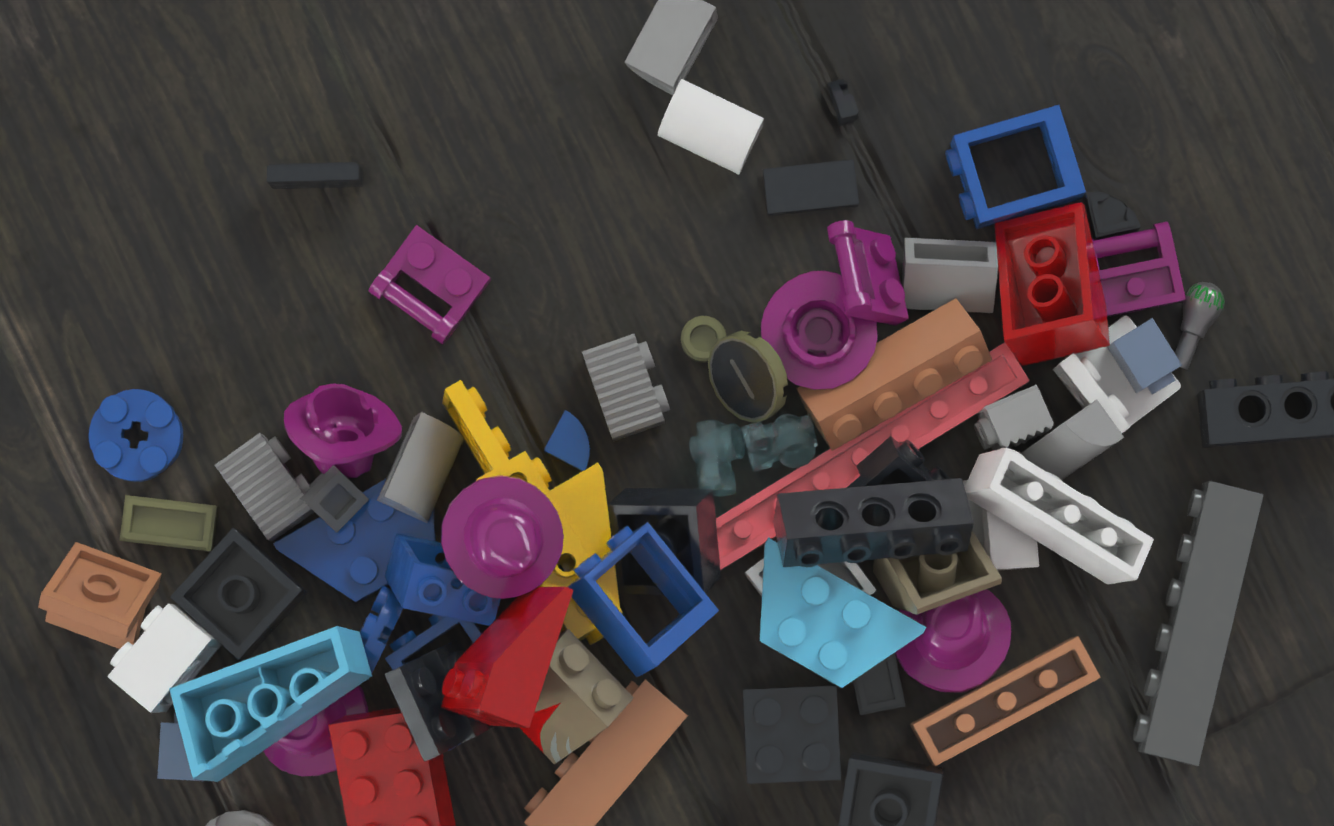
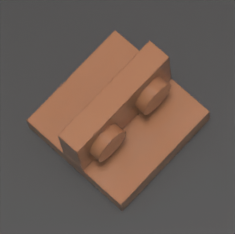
M75 542L42 591L38 608L47 611L45 622L120 649L125 643L129 642L133 645L139 639L145 608L159 587L162 573Z

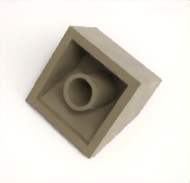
M973 530L968 551L957 552L952 555H918L906 559H874L873 572L892 605L916 615L999 585L1002 582V577Z

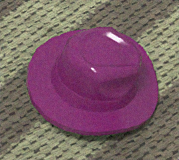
M810 271L798 275L786 282L775 292L764 310L761 321V337L779 355L785 368L787 379L796 385L814 390L833 389L853 380L867 367L874 354L878 338L877 322L845 314L842 300L846 294L842 275L829 271Z
M344 384L319 386L314 392L290 403L284 411V426L289 438L302 452L313 460L314 464L323 474L334 465L348 479L357 478L361 474L370 471L374 454L391 447L402 437V426L396 415L385 403L373 395Z
M498 475L477 480L464 488L450 503L442 522L441 546L447 563L463 584L475 592L490 598L506 599L534 590L551 575L563 550L564 534L559 514L544 493L521 478Z
M987 589L917 615L899 609L900 613L926 627L922 635L895 652L896 658L906 673L926 687L939 692L962 693L980 687L995 675L1006 659L1011 640V621L1003 604Z
M360 685L265 749L263 752L269 761L280 770L298 776H321L337 771L329 724L346 715L368 712L363 689Z

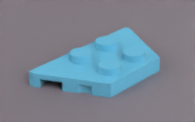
M768 537L764 544L759 640L761 643L843 688L924 633L926 627L818 565L814 567H783L778 543Z

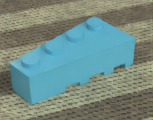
M335 626L169 688L193 779L219 782L372 677L360 632Z

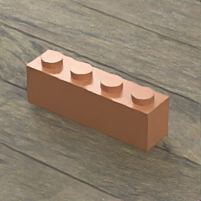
M957 298L876 343L874 354L867 367L853 380L833 389L814 390L803 386L796 389L810 419L833 451L963 376L975 371L992 361L981 330Z
M1079 636L1071 637L909 725L930 764L937 766L1101 677Z
M646 679L640 686L632 681L625 689L634 697L633 700L608 728L589 740L591 744L580 757L573 752L570 753L554 772L561 778L560 781L549 793L542 787L524 808L531 814L524 823L527 826H595L688 715Z

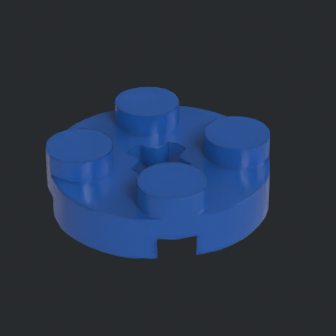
M130 389L116 395H110L101 402L90 423L89 443L96 462L111 475L126 481L143 482L159 476L158 474L164 472L168 466H171L176 461L182 449L183 427L173 407L162 397L150 391ZM133 423H141V430L148 432L147 441H139L138 448H130V440L124 438L125 431L132 429Z
M382 585L371 608L372 611L378 613V616L369 613L360 630L371 674L403 610L392 589Z

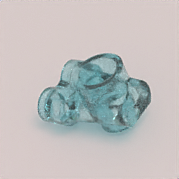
M784 414L773 423L762 425L761 421L741 427L753 473L773 467V462L779 460L786 467H802L813 459L815 447L818 446L809 415L797 417L794 414Z
M705 420L696 423L697 436H693L690 439V452L693 460L699 464L697 468L699 489H713V494L717 497L730 496L737 493L735 472H732L731 461L742 459L745 454L744 438L739 426L736 423L725 425L717 420Z

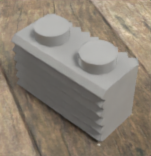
M631 334L582 351L613 441L665 424L662 413L670 411V407L662 385L652 386L647 370L654 368L655 364L646 341L638 344L635 334Z
M1034 385L985 406L977 414L979 420L978 423L974 424V429L984 450L991 447L992 451L1006 447L1011 449L1013 446L1017 447L1030 439L1033 440L1038 436H1042L1052 429L1054 422L1037 385Z
M259 433L215 464V467L263 532L264 536L273 542L313 514L314 511L301 499L310 489L308 480L302 473L295 478L285 463L291 457L276 436L268 441L265 435Z

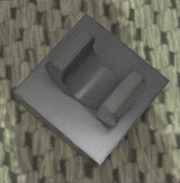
M334 465L325 474L321 473L310 484V489L301 497L336 533L369 500Z

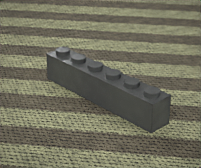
M1213 481L1202 483L1200 490L1194 489L1187 511L1188 516L1194 517L1190 535H1182L1177 551V561L1183 562L1179 580L1174 578L1171 580L1166 597V605L1171 606L1172 610L1168 625L1163 623L1160 625L1155 643V650L1161 652L1157 670L1150 669L1145 684L1144 695L1150 697L1147 714H1139L1134 729L1133 740L1140 742L1137 752L1199 766L1264 494Z

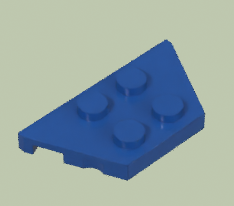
M384 479L362 492L369 500L337 533L321 517H318L273 544L276 550L358 603L379 591L382 585H389L385 579V573L396 533L436 541L435 509H433L428 523H425L377 501L386 481Z

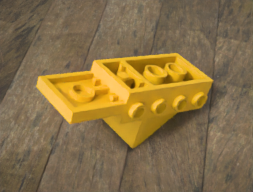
M459 380L444 390L442 404L485 475L477 480L498 475L521 478L544 493L557 510L564 534L563 550L551 575L538 587H568L578 578L573 571L576 567L594 553L601 559L610 551V548L606 545V542L611 538L604 475L599 463H596L554 489L549 490L548 483L552 480L538 457L531 460L527 452L524 451L512 459H508V452L511 451V447L498 426L492 430L484 419L486 417L484 412L487 411V407L475 387L467 390L463 382ZM561 564L564 571L560 570L558 565ZM614 565L596 582L622 613ZM571 597L561 631L569 629L579 641L586 638L590 645L604 638Z

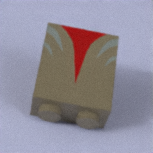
M567 629L559 634L530 728L520 729L553 764H556L608 728L634 697L577 637Z

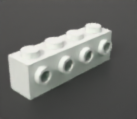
M1007 447L979 454L964 487L969 500L1108 585L1137 580L1154 541L1152 537L1137 529L1128 520L1116 516L1100 506L1093 498L1079 493L1063 483L1056 475L1044 471L1026 460L1019 452Z

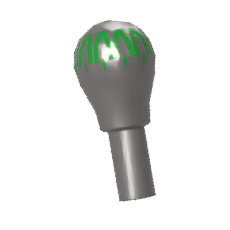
M1200 282L1194 284L1185 294L1186 300L1183 301V320L1180 328L1183 333L1175 355L1182 364L1180 367L1186 370L1190 366L1200 338L1205 337L1208 329L1224 310V295L1212 283Z

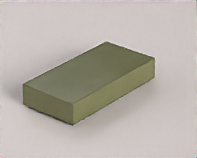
M125 495L120 541L211 552L214 549L219 506Z

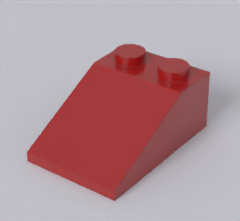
M1083 202L995 223L1004 341L1021 366L1110 346L1106 303Z
M537 587L528 593L518 596L455 662L454 668L449 670L442 685V694L445 696L441 707L491 726L530 728L573 589L568 587Z

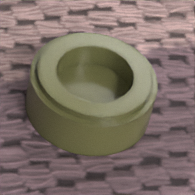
M698 316L686 323L681 333V346L684 353L693 361L708 363L712 347L719 339L726 336L725 329L718 320L709 316Z

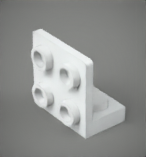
M1123 316L1108 327L1110 344L1137 328L1129 316ZM1107 347L1077 354L1073 353L1053 369L1083 409L1097 399L1121 433L1125 432L1131 425L1181 388V384L1174 376L1176 381L1153 395L1148 388L1136 394Z

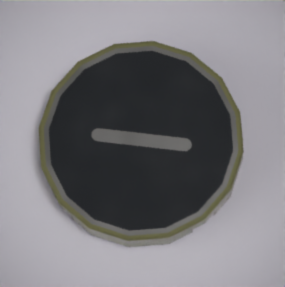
M741 330L719 339L712 347L708 360L709 377L716 396L725 408L739 419L755 423L775 415L785 405L787 395L783 397V387L788 385L787 374L779 355L767 341L761 337L754 339L748 335L751 332Z

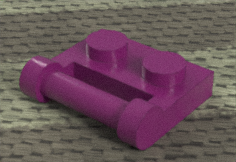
M848 220L830 224L827 227L829 242L835 245L846 294L842 300L845 314L894 326L909 319L905 303V292L901 285L895 259L896 252L890 235L856 228L854 223Z
M1167 221L1153 224V229L1094 241L1092 239L1106 303L1107 317L1180 303L1186 300L1173 237ZM1152 247L1157 248L1160 257L1159 259L1100 270L1097 259Z
M416 225L384 270L375 278L368 292L379 300L383 297L431 330L433 332L431 337L443 345L490 283L491 278ZM403 272L452 308L447 315L442 317L396 284L395 281Z

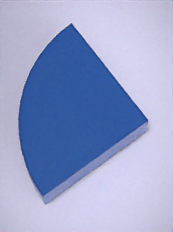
M565 410L544 452L580 471H584L587 469L590 458L589 440L579 420Z

